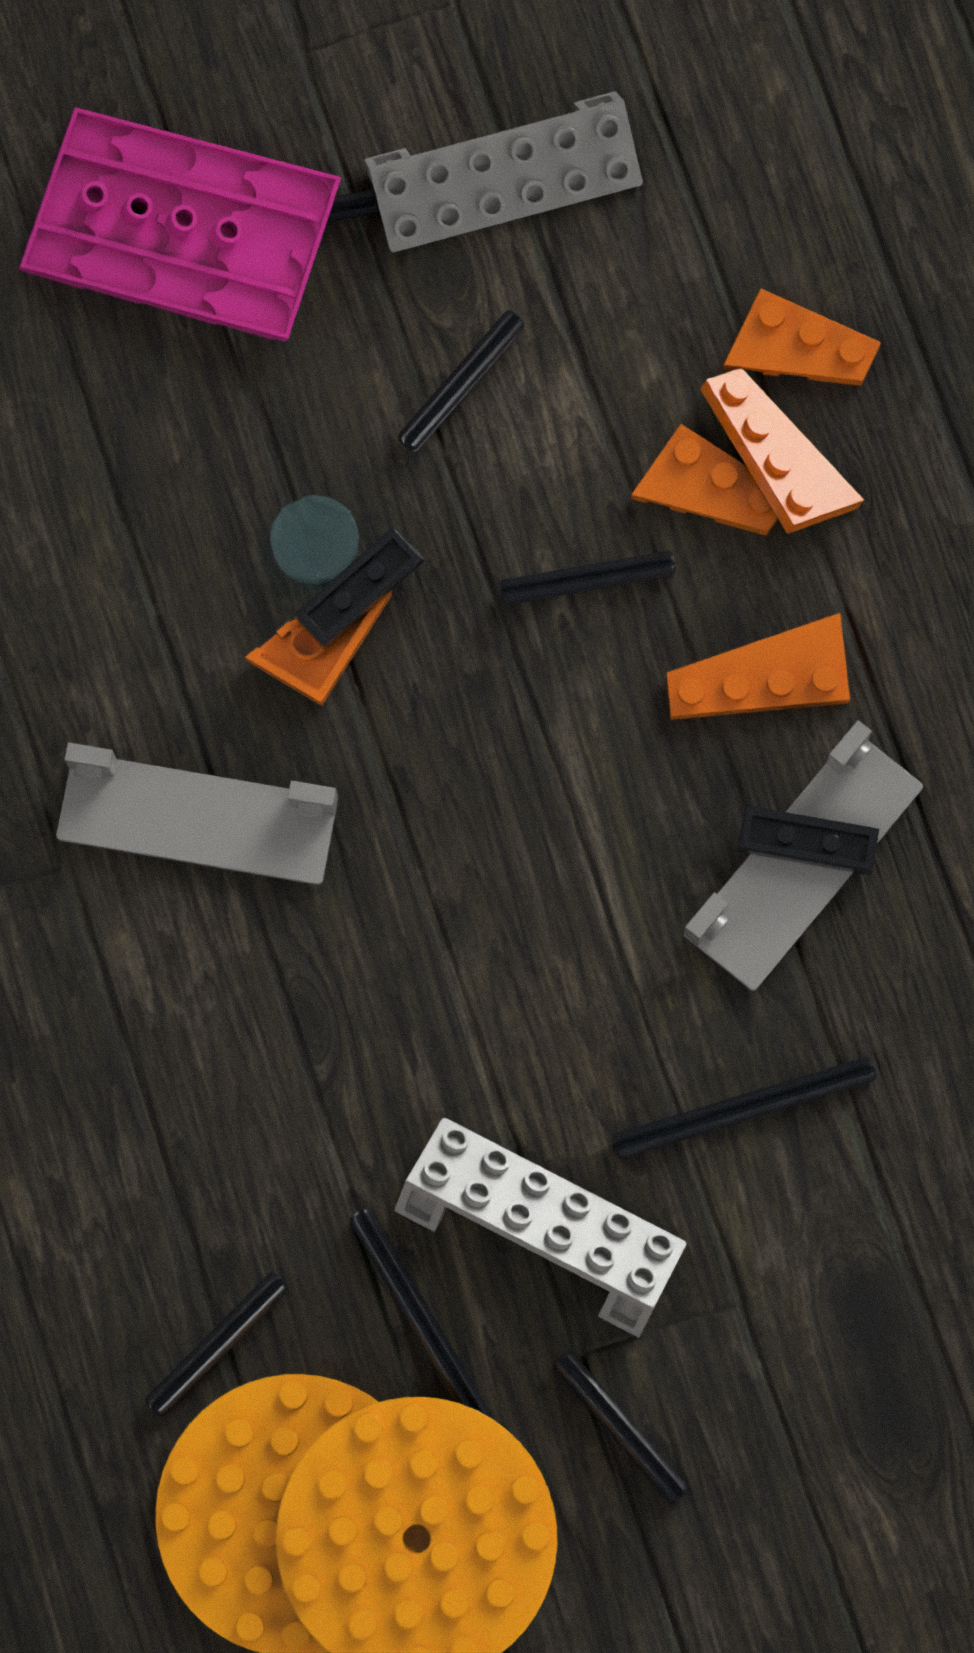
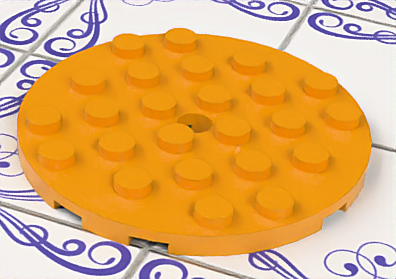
M284 1374L265 1377L239 1386L216 1399L197 1415L177 1440L162 1472L157 1493L156 1533L164 1567L178 1595L187 1607L218 1635L236 1645L259 1653H329L300 1621L285 1592L276 1553L278 1513L289 1478L308 1448L339 1420L368 1405L378 1403L372 1396L356 1387L322 1376ZM413 1525L407 1528L403 1535L405 1547L413 1553H420L426 1550L430 1544L429 1531L421 1525Z
M403 1397L371 1404L349 1414L326 1430L308 1448L289 1478L282 1497L276 1528V1553L280 1576L291 1606L310 1634L330 1653H502L526 1630L545 1599L556 1563L557 1524L550 1492L541 1471L523 1445L507 1429L485 1414L460 1403L430 1397ZM413 1525L424 1526L430 1534L429 1546L420 1553L409 1551L403 1543L405 1531Z

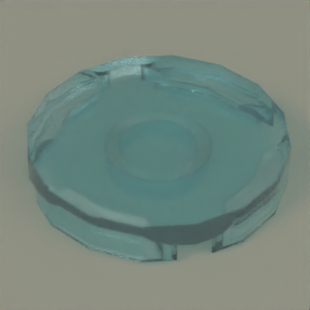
M318 495L302 497L301 500H297L294 503L291 502L282 508L273 522L270 537L275 561L284 573L299 582L315 585L331 582L357 557L360 541L356 522L348 509L331 497Z

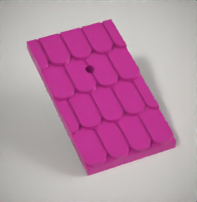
M75 107L70 116L18 270L80 289L86 288L133 303L150 305L210 324H220L267 339H277L285 342L289 338L341 177ZM131 206L138 207L142 214L134 213Z

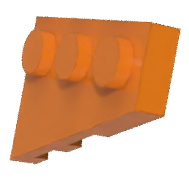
M760 289L724 363L723 370L734 371L742 368L743 370L763 372V375L779 376V374L807 377L808 380L862 386L881 342L764 289Z
M682 424L677 428L631 495L632 500L660 504L670 507V510L684 514L686 512L714 519L717 523L767 536L778 520L747 466Z
M392 591L325 650L294 619L283 625L276 631V635L260 648H255L245 659L250 664L323 706L390 600Z

